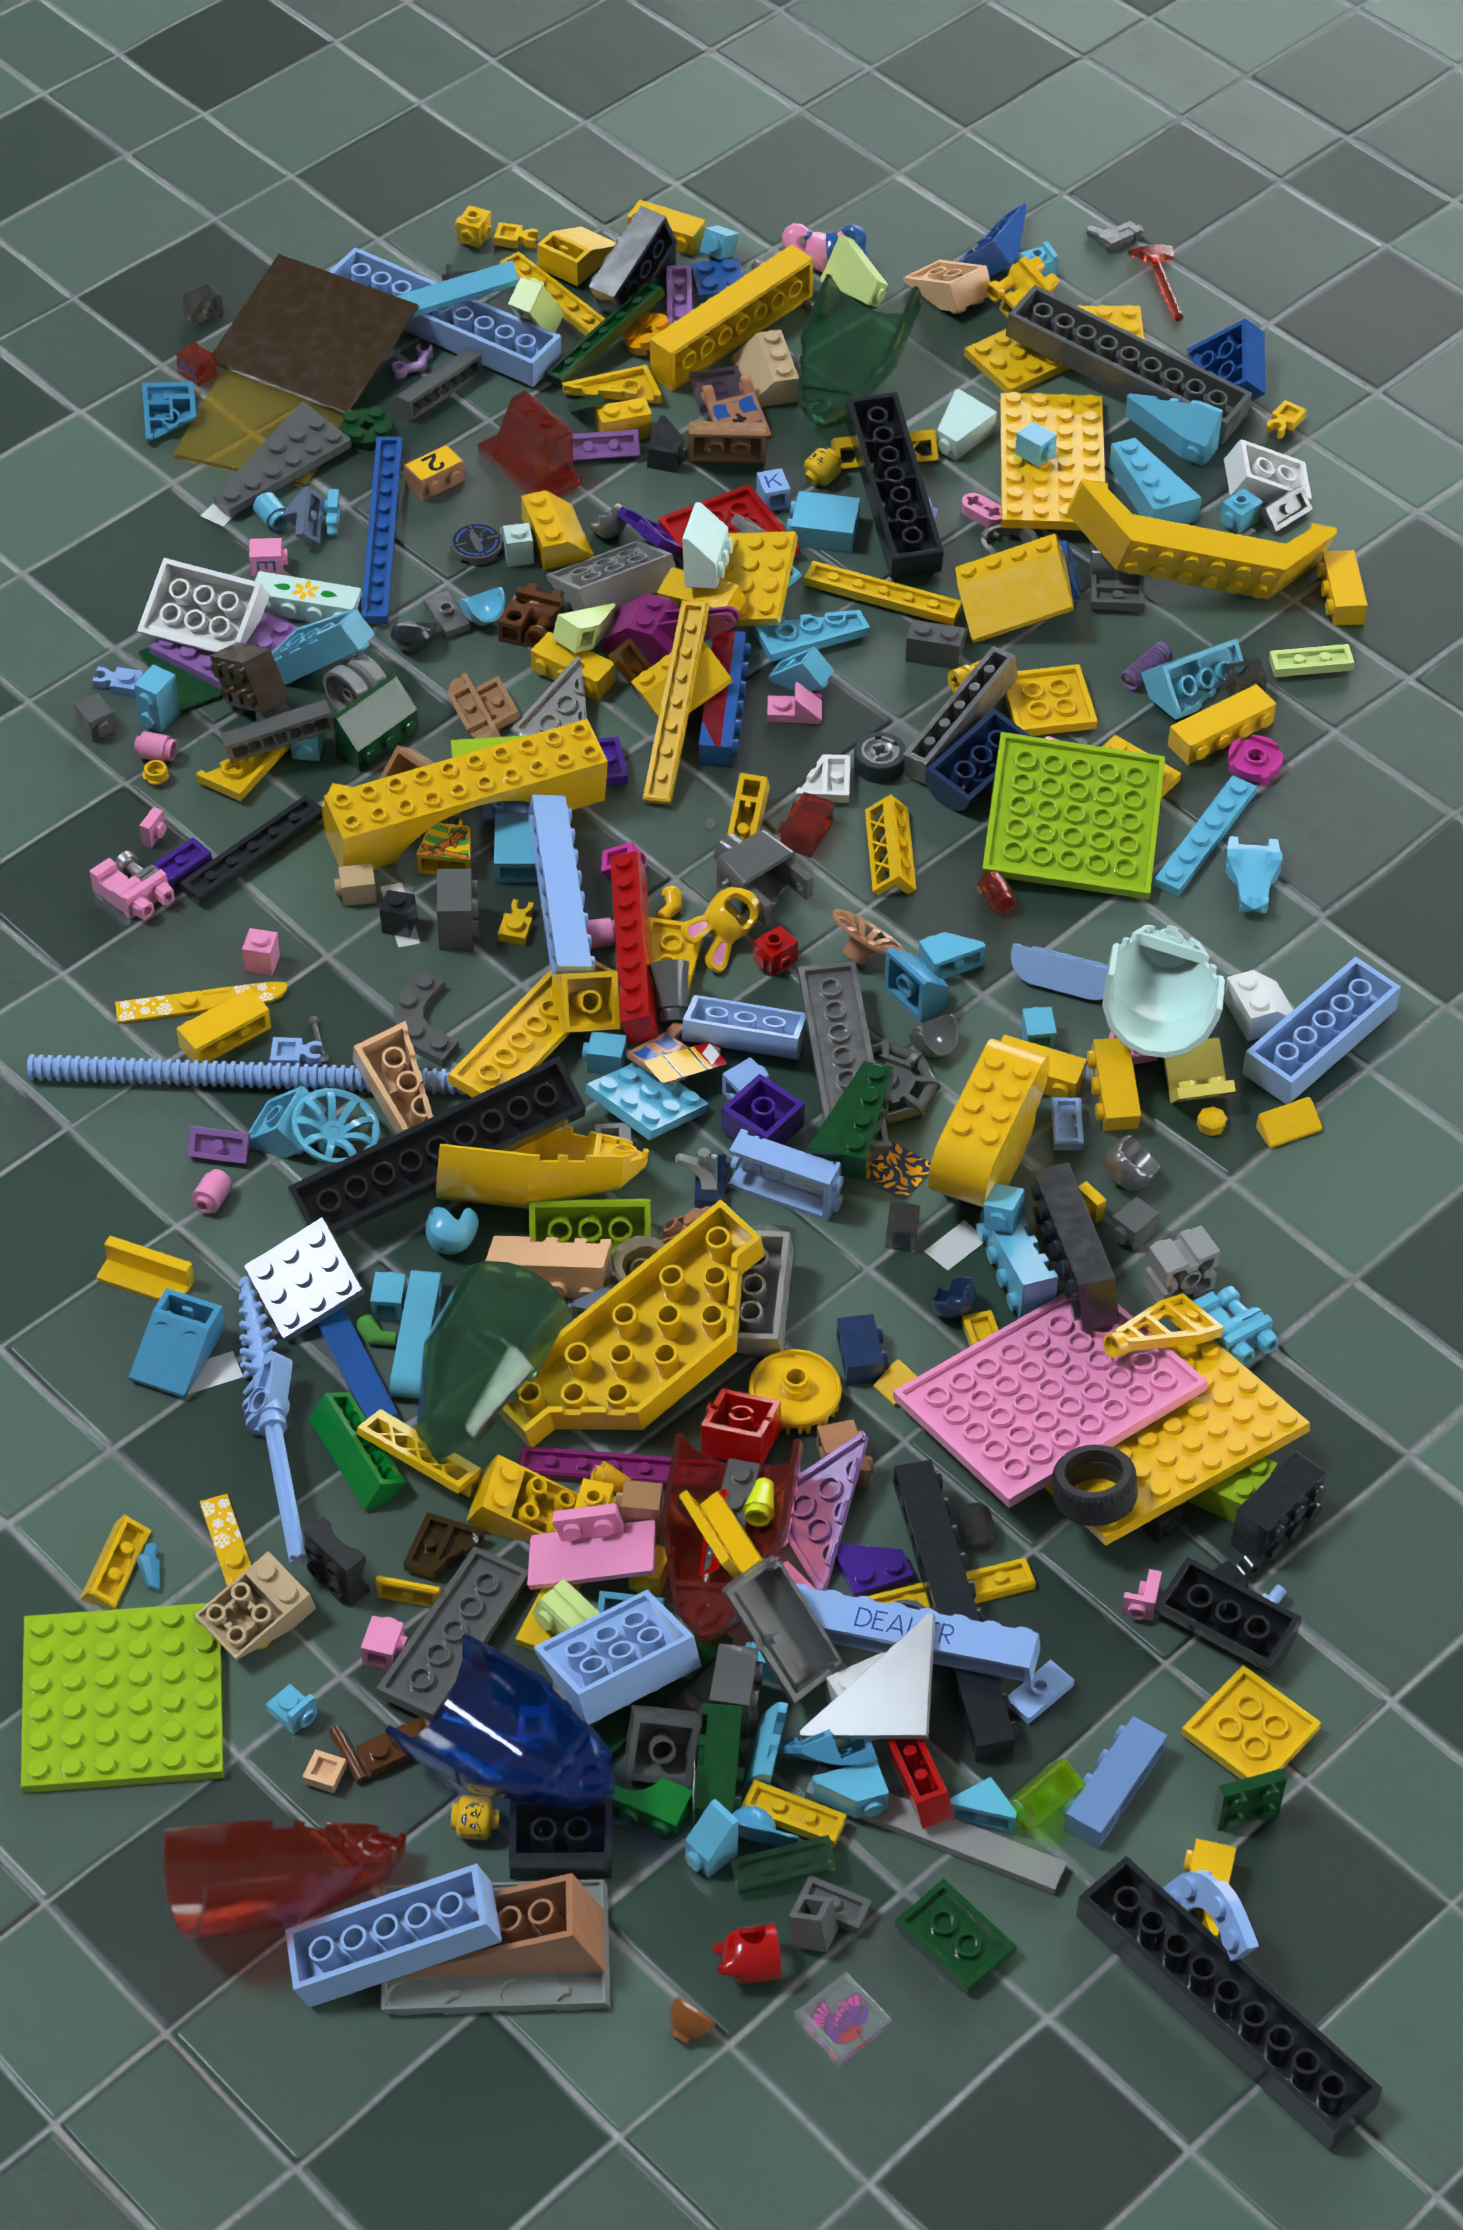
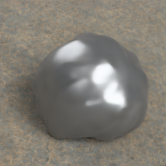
M1129 1135L1123 1137L1109 1148L1103 1160L1106 1175L1115 1184L1125 1188L1127 1191L1139 1190L1146 1186L1160 1168L1159 1163L1150 1153L1141 1147L1135 1138Z

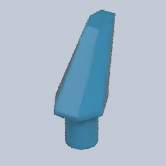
M154 1543L146 1544L144 1554H139L136 1561L147 1588L152 1592L159 1593L160 1560L156 1558L159 1547Z

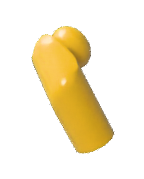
M674 885L667 886L662 890L661 895L665 896L664 901H666V905L656 913L657 918L670 920L682 910V893Z

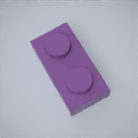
M191 1126L187 1156L246 1164L249 1159L251 1133Z

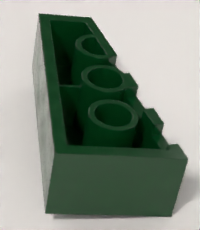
M863 1061L807 1148L808 1154L834 1162V1165L836 1162H840V1176L866 1181L892 1091L893 1066Z

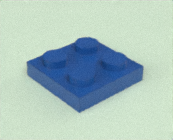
M739 258L690 263L691 276L699 303L706 302L709 298H712L744 276Z

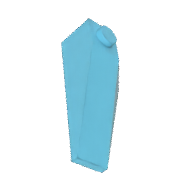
M1236 638L1141 672L1149 698L1174 719H1179L1197 712L1202 707V703L1207 698L1212 697L1217 692L1216 690L1224 682H1227L1245 663Z

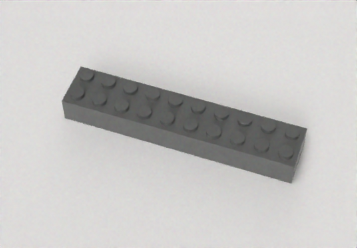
M1036 285L1029 290L1008 314L1005 336L1126 397L1132 393L1157 396L1159 400L1167 401L1171 398H1178L1180 402L1186 403L1196 400L1222 409L1219 443L1222 445L1248 415L1252 397L1251 392Z

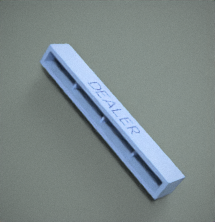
M796 1584L833 1644L877 1653H886L928 1613H933L935 1616L933 1664L1032 1683L1041 1647L1039 1633L1029 1628L1017 1627L1015 1629L1002 1626L995 1621L979 1622L970 1620L968 1617L960 1614L948 1616L938 1614L929 1608L917 1610L907 1608L898 1602L881 1603L867 1596H858L856 1598L845 1596L836 1590H826L825 1592L812 1589L805 1584Z

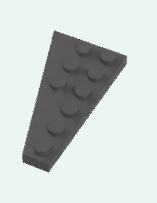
M302 401L213 496L214 504L229 517H232L254 504L259 495L277 491L352 447L351 439Z

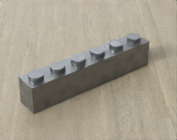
M991 647L904 752L903 757L907 777L926 784V769L994 708L1018 678L1015 655L996 647Z

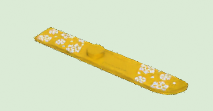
M263 982L115 1002L118 1024L205 1013L210 1008L220 1005L231 999L234 995L240 994L249 988L264 1004H268L284 995L287 991V983Z
M228 1494L202 1500L200 1505L226 1585L228 1586L251 1566ZM269 1642V1643L263 1645L262 1647H260V1648H258V1649L267 1648L268 1645H269L271 1642Z

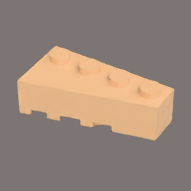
M406 1021L353 1046V1062L396 1134L433 1117L430 1103L425 1093L422 1075L415 1058L413 1044L408 1034Z
M494 1236L485 1261V1281L496 1286H508L527 1292H539L558 1298L566 1297L577 1300L611 1283L612 1239H601L600 1244L588 1243L587 1238H575L574 1243L559 1242L557 1237H546L542 1242H535L532 1237Z

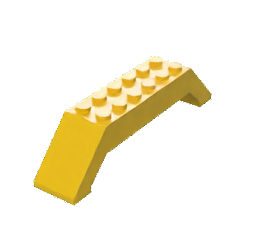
M1085 478L1081 479L1067 509L1068 516L1117 571L1174 581L1180 584L1200 586L1205 589L1226 591L1231 594H1242L1257 599H1270L1315 567L1322 560L1323 551H1327L1337 534V528L1311 523L1305 533L1284 544L1135 515L1108 489V483Z

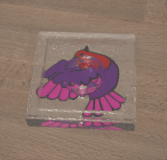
M847 1972L794 2012V2018L839 2066L892 2025V2018Z

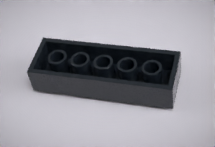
M1069 1163L1033 1170L1035 1183L1030 1184L1033 1200L1037 1201V1206H1033L1034 1219L1036 1224H1042L1040 1225V1232L1043 1242H1049L1047 1244L1049 1258L1051 1262L1056 1261L1055 1271L1058 1275V1281H1064L1062 1283L1063 1293L1066 1301L1071 1300L1070 1310L1073 1320H1079L1083 1332L1119 1324L1115 1276Z

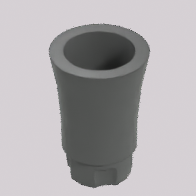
M671 959L651 963L649 967L654 983L660 1024L671 1026L676 1021L683 1024V1018L688 1009L689 961Z

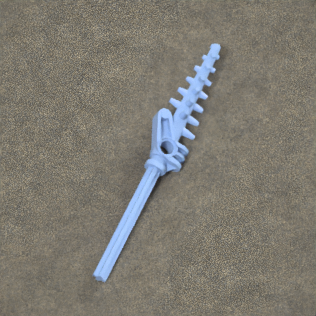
M244 1276L238 1283V1286L241 1288L238 1299L243 1303L239 1313L244 1316L245 1321H240L239 1326L242 1330H246L247 1335L241 1334L239 1339L242 1341V1346L248 1345L249 1349L243 1347L240 1349V1353L244 1355L240 1367L246 1370L242 1375L244 1379H248L251 1376L253 1379L243 1391V1394L248 1397L243 1401L242 1408L247 1431L253 1435L266 1437L289 1564L294 1566L297 1563L304 1564L307 1560L283 1436L287 1430L285 1417L290 1408L288 1394L292 1360L271 1351L277 1342L274 1339L270 1340L267 1338L272 1329L264 1324L267 1316L262 1314L260 1309L262 1303L260 1301L256 1302L258 1292L256 1289H253L252 1279L250 1276Z

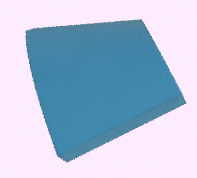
M193 382L142 383L146 442L196 419Z
M830 1729L800 1741L797 1735L779 1742L777 1752L778 1756L836 1765H859L878 1760L870 1739H855L837 1747Z

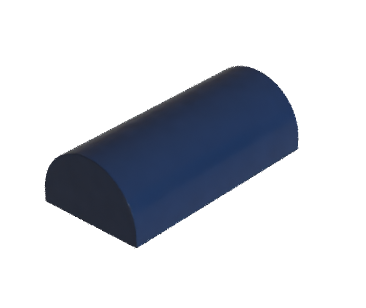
M993 708L926 769L925 780L929 791L946 808L954 811L964 810L994 783L1001 732L1025 736L1031 735Z

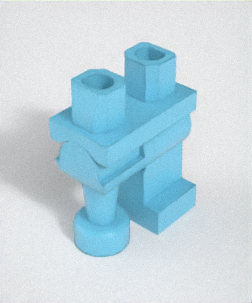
M1233 1286L1225 1287L1217 1296L1210 1292L1194 1300L1195 1304L1224 1327L1221 1337L1213 1340L1242 1365L1245 1366L1252 1362L1255 1357L1253 1348L1257 1346L1266 1354L1276 1350L1278 1338L1272 1331L1273 1320L1268 1314L1264 1315L1261 1311L1262 1309L1258 1307L1247 1309L1239 1302L1240 1294ZM1230 1310L1234 1317L1230 1318L1225 1311Z

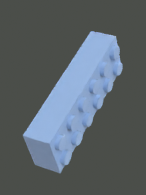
M1354 957L1246 1051L1242 1074L1283 1103H1291L1397 1010L1401 986L1357 957Z
M478 1864L285 1930L293 1990L309 2008L502 1942L492 1882Z

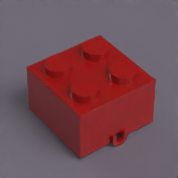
M721 1389L714 1403H708L706 1417L701 1424V1455L728 1461L730 1458L759 1463L761 1468L781 1432V1401Z

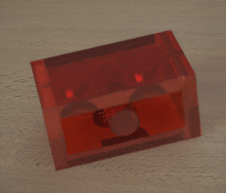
M804 792L799 801L793 802L787 820L783 819L780 823L778 835H781V843L795 853L811 858L834 822L835 802Z

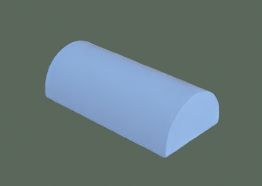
M694 995L683 1018L682 1040L698 1044L708 1042L717 1047L798 1060L804 1042L807 1023L805 1013Z

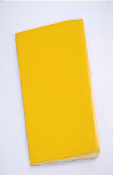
M1310 1097L1260 1113L1256 1125L1257 1130L1270 1149L1322 1131L1321 1122Z
M376 1576L375 1579L378 1598L432 1608L445 1589L383 1576Z

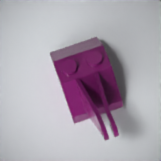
M646 593L624 604L602 639V652L610 654L623 641L631 638L651 666L655 665L664 656L672 652L680 608L673 600ZM732 606L710 608L703 641L734 628L740 617L738 610Z

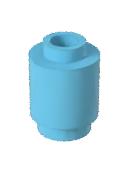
M263 493L256 498L253 510L268 528L278 531L289 523L288 520L282 517L286 508L273 493Z

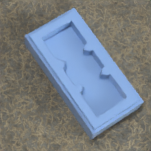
M1051 1097L1053 1150H1083L1081 1098Z
M1049 1660L1034 1673L1032 1683L1023 1682L1008 1695L1010 1709L1024 1722L1030 1724L1074 1686V1679L1052 1660Z

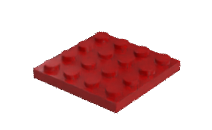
M749 484L701 502L728 527V533H736L738 530L736 526L730 523L735 513L748 518L767 532L787 531ZM694 505L658 518V524L682 547L679 551L682 557V538ZM798 544L794 557L800 555V546Z

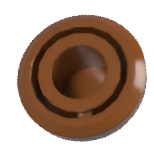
M680 1997L674 1998L670 2008V2022L673 2027L669 2032L671 2035L687 2045L690 2039L701 2038L714 2028L715 2021Z

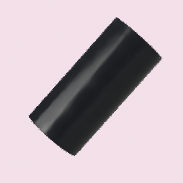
M1187 1556L1155 1605V1612L1269 1674L1274 1673L1286 1657L1296 1638L1302 1617L1189 1556Z

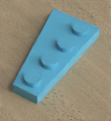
M860 610L825 613L824 617L806 614L800 615V619L785 620L784 616L781 617L780 625L751 626L770 662L788 658L814 646L816 649L870 635V626Z

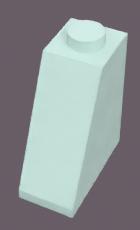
M957 389L937 429V450L954 461L958 460L995 432L997 412L962 390Z

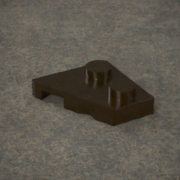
M427 1512L403 1562L404 1570L435 1579L472 1550L474 1546L476 1547L485 1538V1530Z

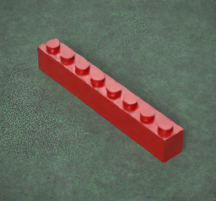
M638 851L610 857L620 1022L630 1044L658 1038L655 990L649 967L653 963L647 875Z

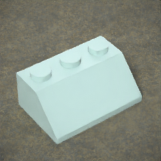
M695 502L682 538L685 587L717 588L720 578H724L725 566L729 564V554L733 552V538H729L728 527L701 502Z

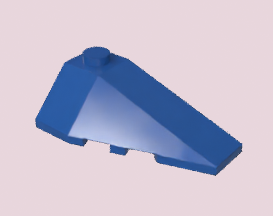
M1023 203L1005 214L990 229L991 231L977 241L978 245L975 247V251L972 248L969 249L958 262L985 265L991 277L999 272L1001 274L1008 272L1019 254L1027 210L1026 204Z

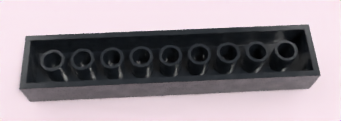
M557 1056L288 1186V1193L305 1228L323 1218L336 1238L436 1189L440 1144L512 1152L584 1117L586 1106L562 1060Z
M1127 1855L1079 1896L1076 1917L1330 2151L1378 2106L1383 2087L1242 1959L1231 1961L1222 1941Z

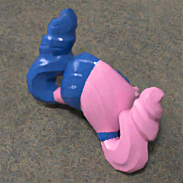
M793 223L786 227L782 234L784 246L787 248L792 244L813 257V268L817 271L824 272L840 235L855 240L868 258L866 232L861 226L855 224L845 226L839 232L821 233L812 232L803 224ZM802 237L805 239L804 245L801 244Z

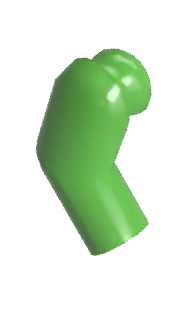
M369 1314L363 1315L358 1319L357 1329L366 1343L396 1347L397 1331L381 1330L375 1321L376 1319Z

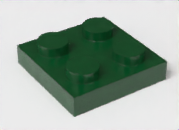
M1282 1768L1219 1785L1212 1818L1217 1831L1226 1828L1237 1829L1247 1822L1258 1819L1265 1821L1279 1814L1287 1781Z

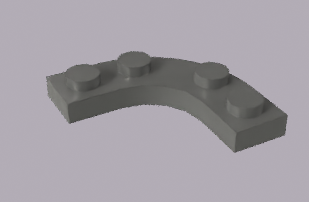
M420 969L402 989L396 999L394 1022L396 1026L406 1021L415 1054L443 1068L459 1050V1041L435 1030L427 1024L424 1013L428 1006L445 989V982Z

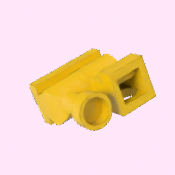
M1026 256L1019 259V262L1011 266L1007 277L1000 282L992 281L985 287L988 297L993 302H998L1002 299L999 310L1007 319L1010 313L1009 306L1013 309L1034 285L1050 293L1057 289L1060 281L1054 273H1050L1046 277L1040 273L1045 265L1038 256L1028 259ZM1011 288H1014L1016 290L1014 292L1010 291L1007 294H1005V291Z

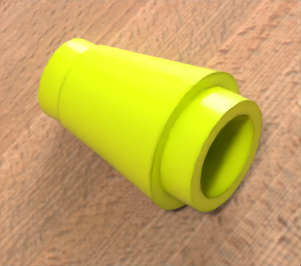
M759 1478L755 1481V1485L743 1507L745 1520L753 1526H766L774 1518V1483L767 1478Z

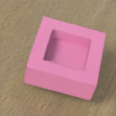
M153 807L139 825L142 845L152 848L158 839L163 838L167 825L164 820L163 810Z

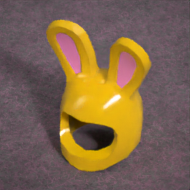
M729 887L720 890L715 895L703 915L692 918L682 924L681 934L688 944L698 942L708 932L714 937L705 956L706 965L710 970L721 973L726 968L732 944L745 935L757 922L761 910L759 900L756 895L748 890ZM735 898L746 903L750 910V917L737 912L728 900Z

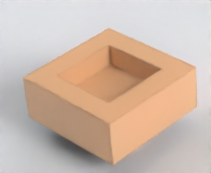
M315 1749L302 1776L303 1784L335 1793L347 1767L346 1759Z

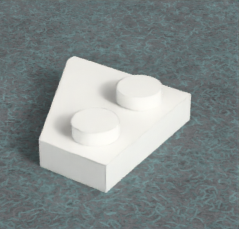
M823 754L818 760L817 766L806 776V782L802 788H797L796 801L849 803L850 755Z

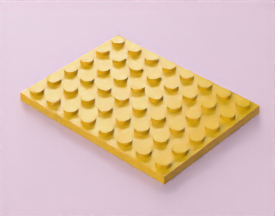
M1215 1340L1196 1345L1169 1347L1207 1380V1390L1112 1446L1124 1452L1135 1466L1138 1487L1137 1500L1129 1514L1121 1518V1520L1103 1526L1085 1527L1107 1546L1310 1432V1422ZM1089 1479L1078 1483L1074 1487L1086 1492H1098L1109 1489L1116 1483L1106 1479ZM1052 1483L1044 1488L1053 1496Z

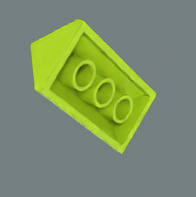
M651 1199L542 1200L529 1202L530 1237L535 1242H542L546 1237H557L559 1242L574 1243L575 1238H587L588 1243L600 1244L601 1239H612L613 1254L618 1245L634 1236H651Z

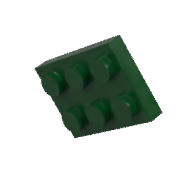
M944 1878L895 1920V1927L967 1995L1016 1952L1017 1945Z

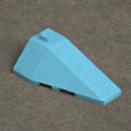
M1130 393L1127 396L1125 416L1181 458L1204 467L1218 449L1222 409L1196 400L1186 403L1180 402L1178 398H1171L1167 401L1159 400L1157 396Z

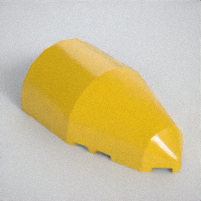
M564 1126L562 1130H555L512 1152L440 1144L436 1198L528 1209L529 1202L571 1200L618 1190L646 1167L649 1149L645 1148L641 1152L633 1146L632 1141L626 1138L590 1131L589 1136L573 1133V1127Z

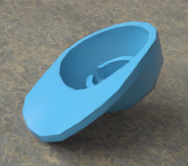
M743 1806L732 1814L738 1820V1836L746 1840L779 1847L792 1846L799 1840L797 1835L776 1830V1824L772 1816L766 1810L757 1806Z

